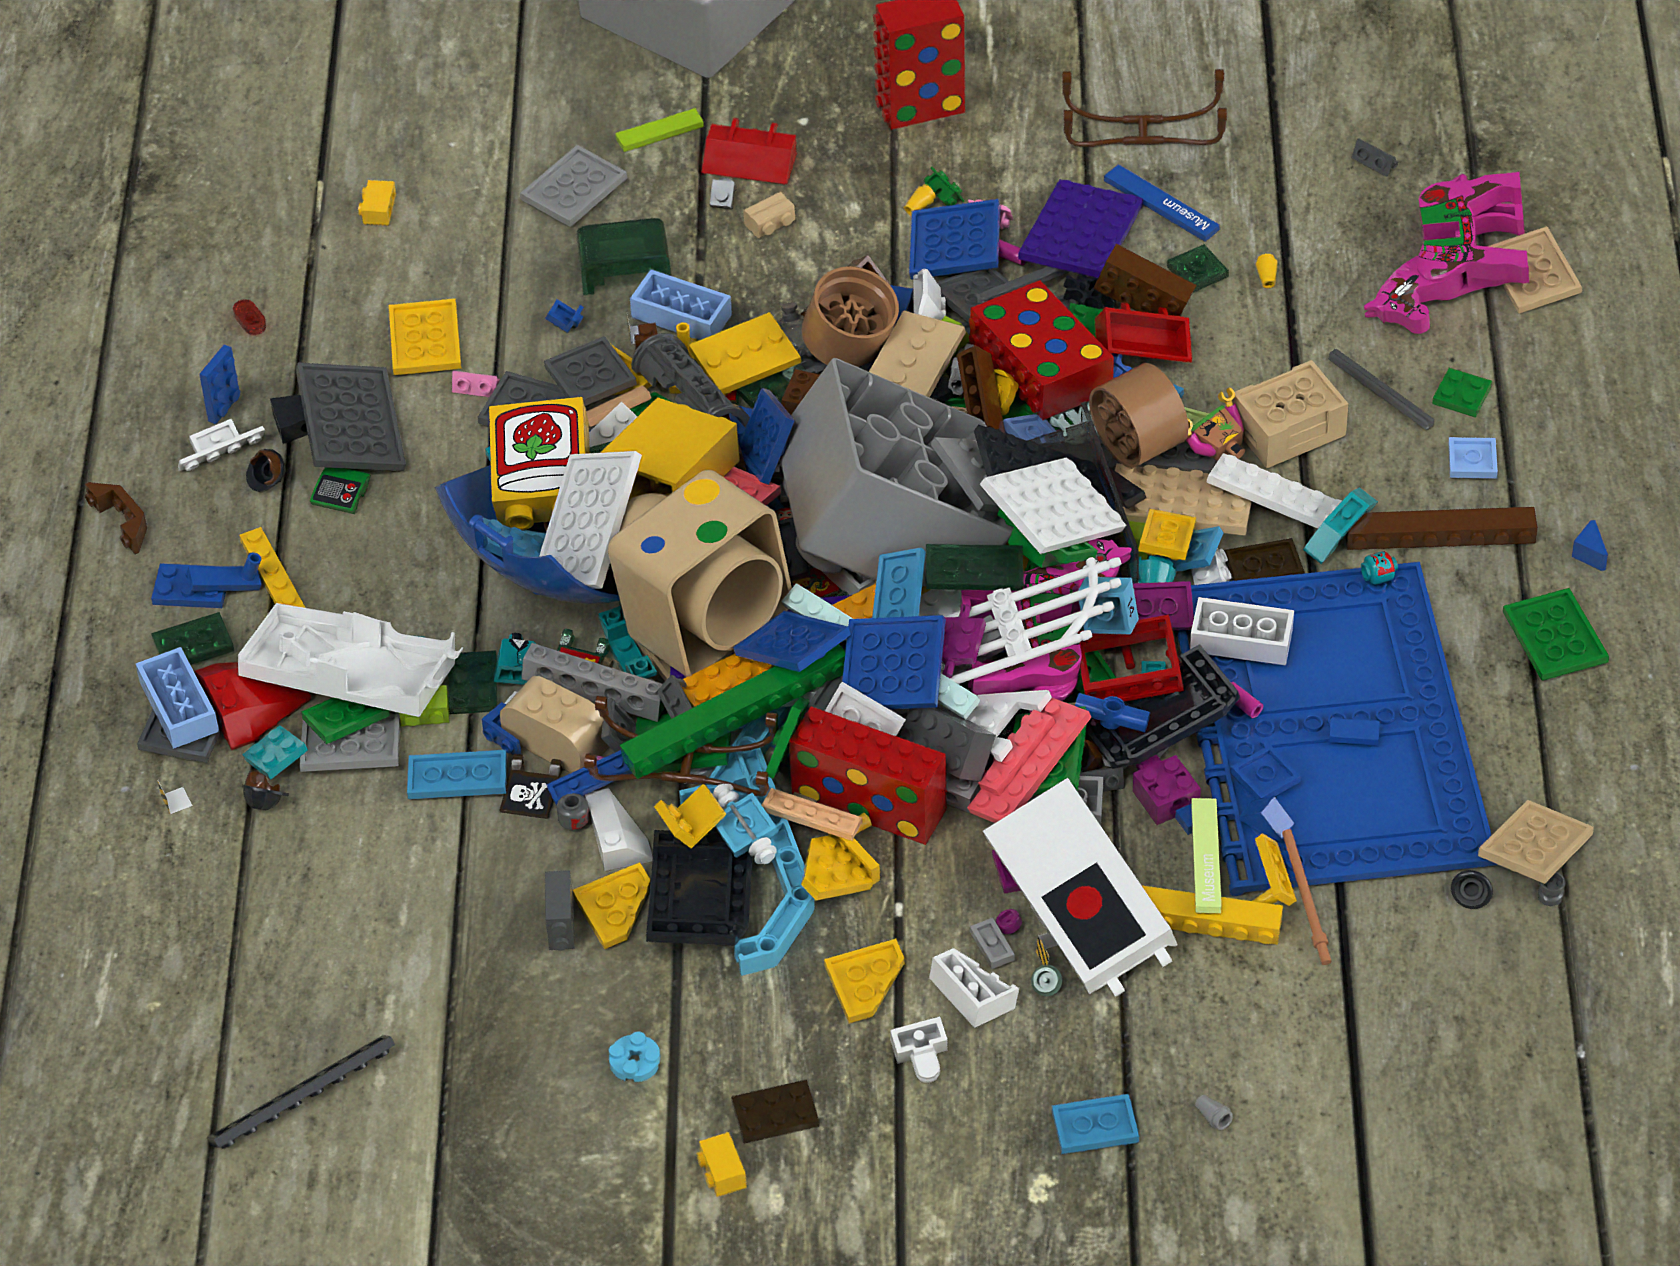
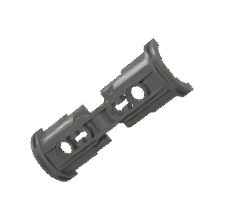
M667 333L656 334L646 339L636 349L632 358L631 368L635 373L640 372L653 387L656 386V379L665 389L676 386L681 394L675 397V401L678 404L687 405L692 409L716 417L731 413L746 428L750 418L749 415L740 406L732 404L704 373V370L689 356L687 347L678 337Z

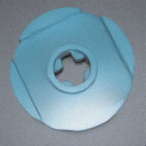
M634 1032L631 1035L620 1038L609 1048L611 1071L616 1077L626 1081L625 1078L634 1079V1082H641L651 1078L657 1072L660 1063L658 1045L642 1032ZM638 1055L639 1061L629 1060L630 1056Z

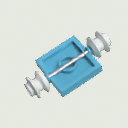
M731 784L718 785L713 791V796L726 812V816L715 825V828L736 858L749 850V854L755 856L754 861L757 864L770 863L777 852L776 847L771 845V840L769 839L779 832L776 825L753 792L738 801L739 794L733 792L734 788Z

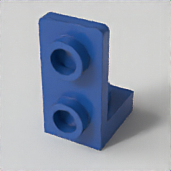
M501 702L482 718L483 735L489 741H494L501 746L503 750H506V753H511L512 755L521 754L520 741L501 728L500 711L506 705Z

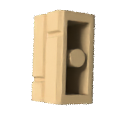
M779 192L743 210L744 224L758 239L765 235H770L776 229L788 226L795 220L794 204L782 192Z

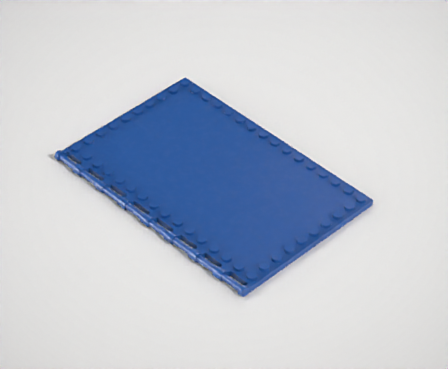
M1420 562L1398 564V570L1395 571L1394 579L1377 585L1364 580L1361 568L1191 585L1194 616L1198 597L1294 610L1293 631L1286 665L1209 655L1230 682H1235L1263 704L1262 711L1255 718H1251L1234 705L1224 717L1213 722V726H1206L1196 732L1198 746L1202 749L1205 763L1204 774L1206 783L1210 786L1212 799L1217 800V822L1222 842L1220 850L1222 859L1226 862L1230 880L1228 887L1232 896H1240L1244 892L1262 891L1271 888L1255 838L1264 833L1239 821V816L1256 799L1231 774V766L1269 745L1301 776L1300 783L1278 794L1275 798L1294 822V827L1291 830L1308 885L1497 865L1478 856L1479 847L1492 835ZM1191 630L1174 631L1175 636L1178 637L1181 654L1189 651L1190 646L1187 635L1191 634ZM1331 718L1380 721L1379 744L1364 745L1329 742ZM1212 744H1218L1222 764L1215 765L1211 748ZM1226 781L1230 802L1223 803L1219 783ZM1228 820H1234L1238 841H1231ZM1273 839L1278 842L1292 887H1298L1284 839L1281 842ZM1241 858L1243 859L1247 880L1240 881L1236 860Z

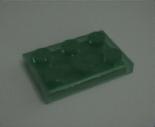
M220 612L151 633L158 655L181 647L190 665L234 651V645Z
M496 650L461 652L458 658L455 659V664L448 673L449 715L490 712L498 706L497 682H494L497 662Z

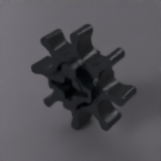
M1078 274L1077 279L1069 275L1066 276L1063 287L1066 288L1063 299H1074L1079 302L1078 304L1096 309H1103V307L1114 308L1116 300L1093 289L1098 278L1093 277V279H1090L1084 274Z

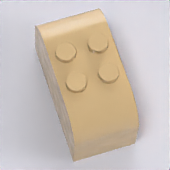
M531 677L500 711L501 728L520 741L521 748L549 762L552 759L561 760L562 768L570 773L584 767L586 754L602 756L609 748L601 738L604 719L600 717L599 711L595 710V704L543 677Z

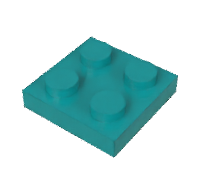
M279 725L242 755L246 762L271 780L307 752L308 748L304 742Z

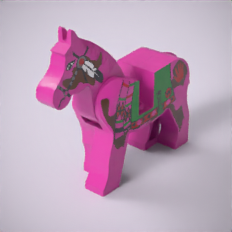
M1520 173L1484 175L1469 181L1465 174H1460L1451 181L1438 182L1425 188L1419 196L1423 237L1420 253L1399 267L1382 285L1376 298L1364 305V309L1368 310L1365 313V317H1378L1383 323H1398L1412 333L1421 334L1430 329L1429 310L1425 305L1420 304L1422 302L1436 299L1450 300L1475 290L1499 286L1505 283H1529L1527 251L1477 246L1476 240L1477 235L1494 231L1507 232L1518 236L1525 234ZM1502 202H1511L1514 204H1503Z
M1094 539L1086 541L1098 550L1095 557L1096 564L1117 557L1120 558L1121 564H1123L1131 557L1132 548L1118 547L1113 540ZM1086 560L1043 568L1037 567L1023 572L1000 567H982L969 561H961L959 573L961 587L960 610L963 604L972 607L987 602V595L992 594L995 590L1010 587L1013 593L1086 568ZM1120 566L1098 573V577H1116ZM1084 579L1015 602L1017 609L1021 611L1074 593L1079 590ZM1079 601L1022 620L1024 629L1026 630L1081 611ZM992 610L970 617L985 618L991 615L995 620ZM1071 625L1028 639L1031 648L1061 639ZM1080 643L967 681L968 688H971L972 693L975 695L1049 690L1052 698L1063 701L1071 696L1077 687L1082 656ZM988 659L983 662L976 661L975 664H971V668H969L968 670L989 664L994 661Z

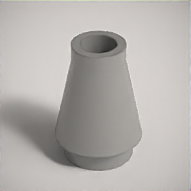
M1201 1095L1195 1102V1107L1200 1110L1212 1128L1223 1130L1231 1123L1233 1114L1229 1107L1210 1099L1206 1095Z

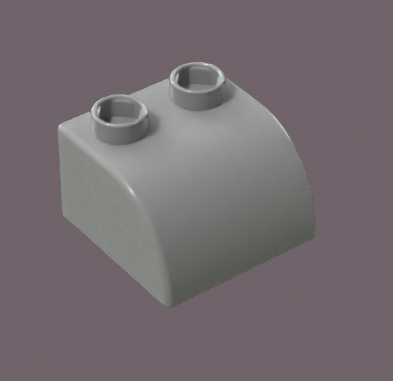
M579 0V11L582 18L701 76L711 78L795 0Z
M832 358L791 416L795 421L786 441L785 453L780 457L784 474L783 487L789 498L797 535L796 547L801 556L813 567L823 572L839 573L843 568H846L877 581L879 555L922 548L926 551L922 586H929L959 577L961 561H969L980 566L995 555L1008 542L1014 527L1007 525L1005 520L997 515L998 512L978 511L930 445L935 437L976 440L975 428L978 424L987 427L986 423L979 418L845 361Z

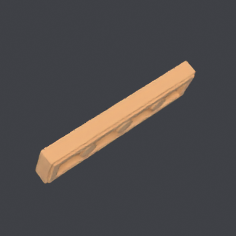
M773 788L770 789L762 803V807L768 814L851 841L862 824V817Z

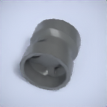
M1556 872L1545 884L1539 882L1538 899L1547 906H1556L1563 899L1565 879L1560 873Z

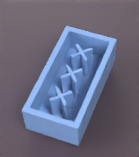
M654 270L648 272L630 298L632 318L647 323L656 322V326L676 332L677 324L684 322L690 327V337L698 340L719 333L732 315L730 295Z
M181 647L136 663L139 682L173 749L219 732L215 711Z

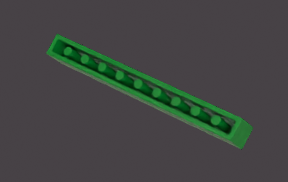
M838 644L829 650L824 657L817 659L800 672L774 666L621 744L620 749L623 761L636 779L648 775L672 763L674 760L715 741L719 737L758 719L768 712L778 709L782 705L821 687L825 682L842 676L845 651Z

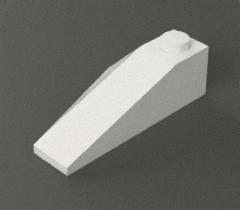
M610 789L596 790L586 794L585 799L588 802L589 814L604 870L608 871L632 866L639 862H651L653 856L647 837Z

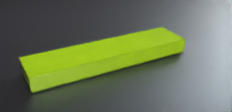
M696 108L615 133V136L623 152L702 128L704 127V121Z

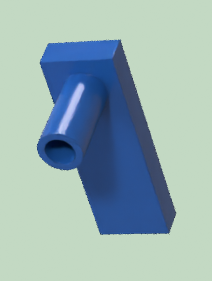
M249 553L244 566L188 567L187 576L191 591L260 590L262 584L258 568L261 556L258 553Z

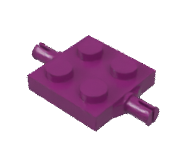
M965 604L961 606L958 617H945L942 664L945 666L942 674L949 678H952L955 666L975 664L986 627L984 618H969L972 607L967 604L966 606Z

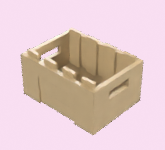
M1312 360L1253 386L1252 384L1234 392L1235 396L1232 402L1236 403L1244 427L1242 439L1266 468L1346 436L1348 402Z

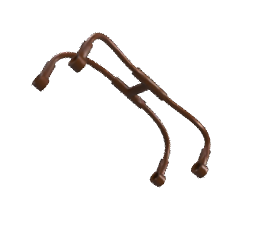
M1215 69V98L1208 106L1201 110L1175 116L1123 115V117L1096 115L1077 108L1070 100L1071 71H1062V94L1067 106L1071 109L1064 110V134L1071 145L1077 147L1124 143V145L1163 143L1215 144L1222 139L1226 131L1227 108L1217 109L1218 135L1209 140L1148 136L1147 124L1186 120L1209 112L1217 105L1223 93L1224 69ZM1073 111L1093 120L1138 124L1139 136H1124V138L1096 141L1073 140L1071 137Z
M596 696L595 710L599 711L600 717L611 728L631 739L638 736L622 728L608 716L607 696ZM767 713L766 727L769 728L770 736L764 740L730 747H717L706 744L683 756L680 773L663 771L662 773H650L639 779H662V781L697 785L712 784L718 786L720 784H731L736 791L746 794L753 792L755 796L759 797L765 796L769 791L768 772L757 771L756 786H759V790H755L731 782L707 778L706 775L690 774L693 753L742 752L757 749L771 743L776 732L779 730L778 714ZM585 755L584 768L588 769L589 774L597 780L622 781L636 779L633 773L619 775L599 774L597 755Z

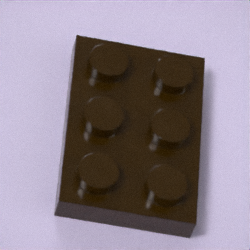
M807 1079L731 1096L744 1144L820 1127Z

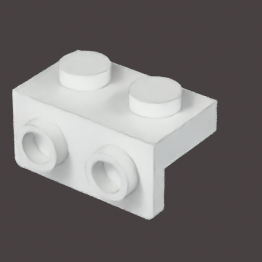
M1217 548L1210 566L1191 569L1194 585L1228 582L1232 578L1229 569L1226 567L1225 562L1228 559L1222 548Z

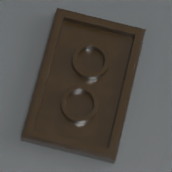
M1292 538L1224 550L1228 559L1226 564L1231 573L1232 581L1305 574Z

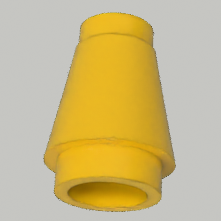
M927 185L917 187L904 206V210L912 216V211L921 210L931 205L936 197L934 191Z
M1272 254L1260 255L1255 263L1264 288H1272L1276 284L1278 262Z

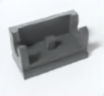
M670 675L657 690L671 719L693 708L682 687L687 686L685 681L675 678L674 675Z

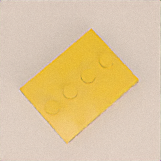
M456 298L389 305L394 375L462 369Z
M770 312L689 344V351L699 366L723 394L801 363V356Z

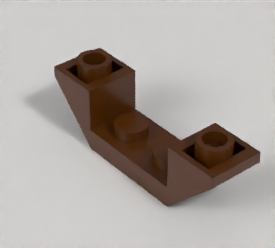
M86 483L87 494H85V499L90 507L94 506L99 513L113 506L118 512L122 511L127 522L120 525L122 533L120 540L125 548L129 547L135 555L139 553L147 531L145 514L121 485Z

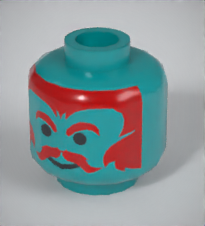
M1385 551L1370 554L1361 563V573L1364 580L1369 581L1373 585L1393 580L1395 571L1398 570L1395 557H1391Z

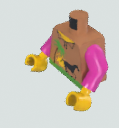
M1232 388L1226 389L1229 395L1228 399L1225 398L1222 391L1218 394L1219 401L1225 403V407L1223 405L1219 406L1195 425L1188 419L1189 430L1186 441L1196 454L1212 457L1215 460H1219L1223 453L1233 455L1237 459L1244 455L1245 449L1241 446L1244 427L1236 403L1232 402L1235 396Z

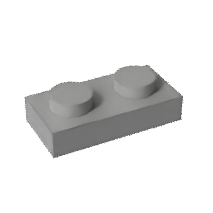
M993 918L970 926V933L991 969L1015 960V954Z

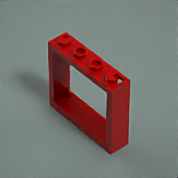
M1169 614L1138 620L1131 634L1092 633L1093 637L1086 641H1080L1082 653L1080 669L1085 695L1103 700L1114 696L1124 702L1184 691ZM1166 638L1172 668L1090 683L1085 652Z

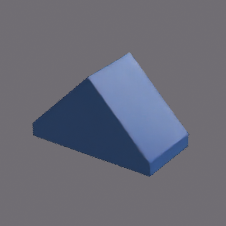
M1590 520L1574 540L1572 557L1600 571L1606 570L1608 553L1596 521Z
M1275 797L1252 801L1239 816V821L1279 842L1284 839L1282 832L1294 827V822Z

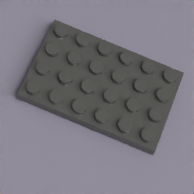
M297 362L296 373L314 467L404 471L406 462L387 368Z

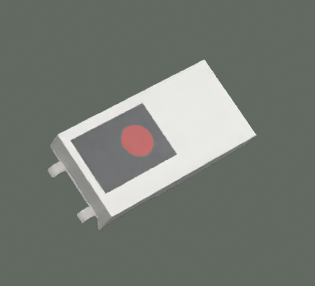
M1068 778L983 830L987 841L1030 903V907L1047 933L1050 932L1089 994L1107 984L1114 996H1118L1125 990L1117 977L1152 955L1157 957L1162 967L1172 962L1171 957L1165 950L1167 946H1177L1171 928Z

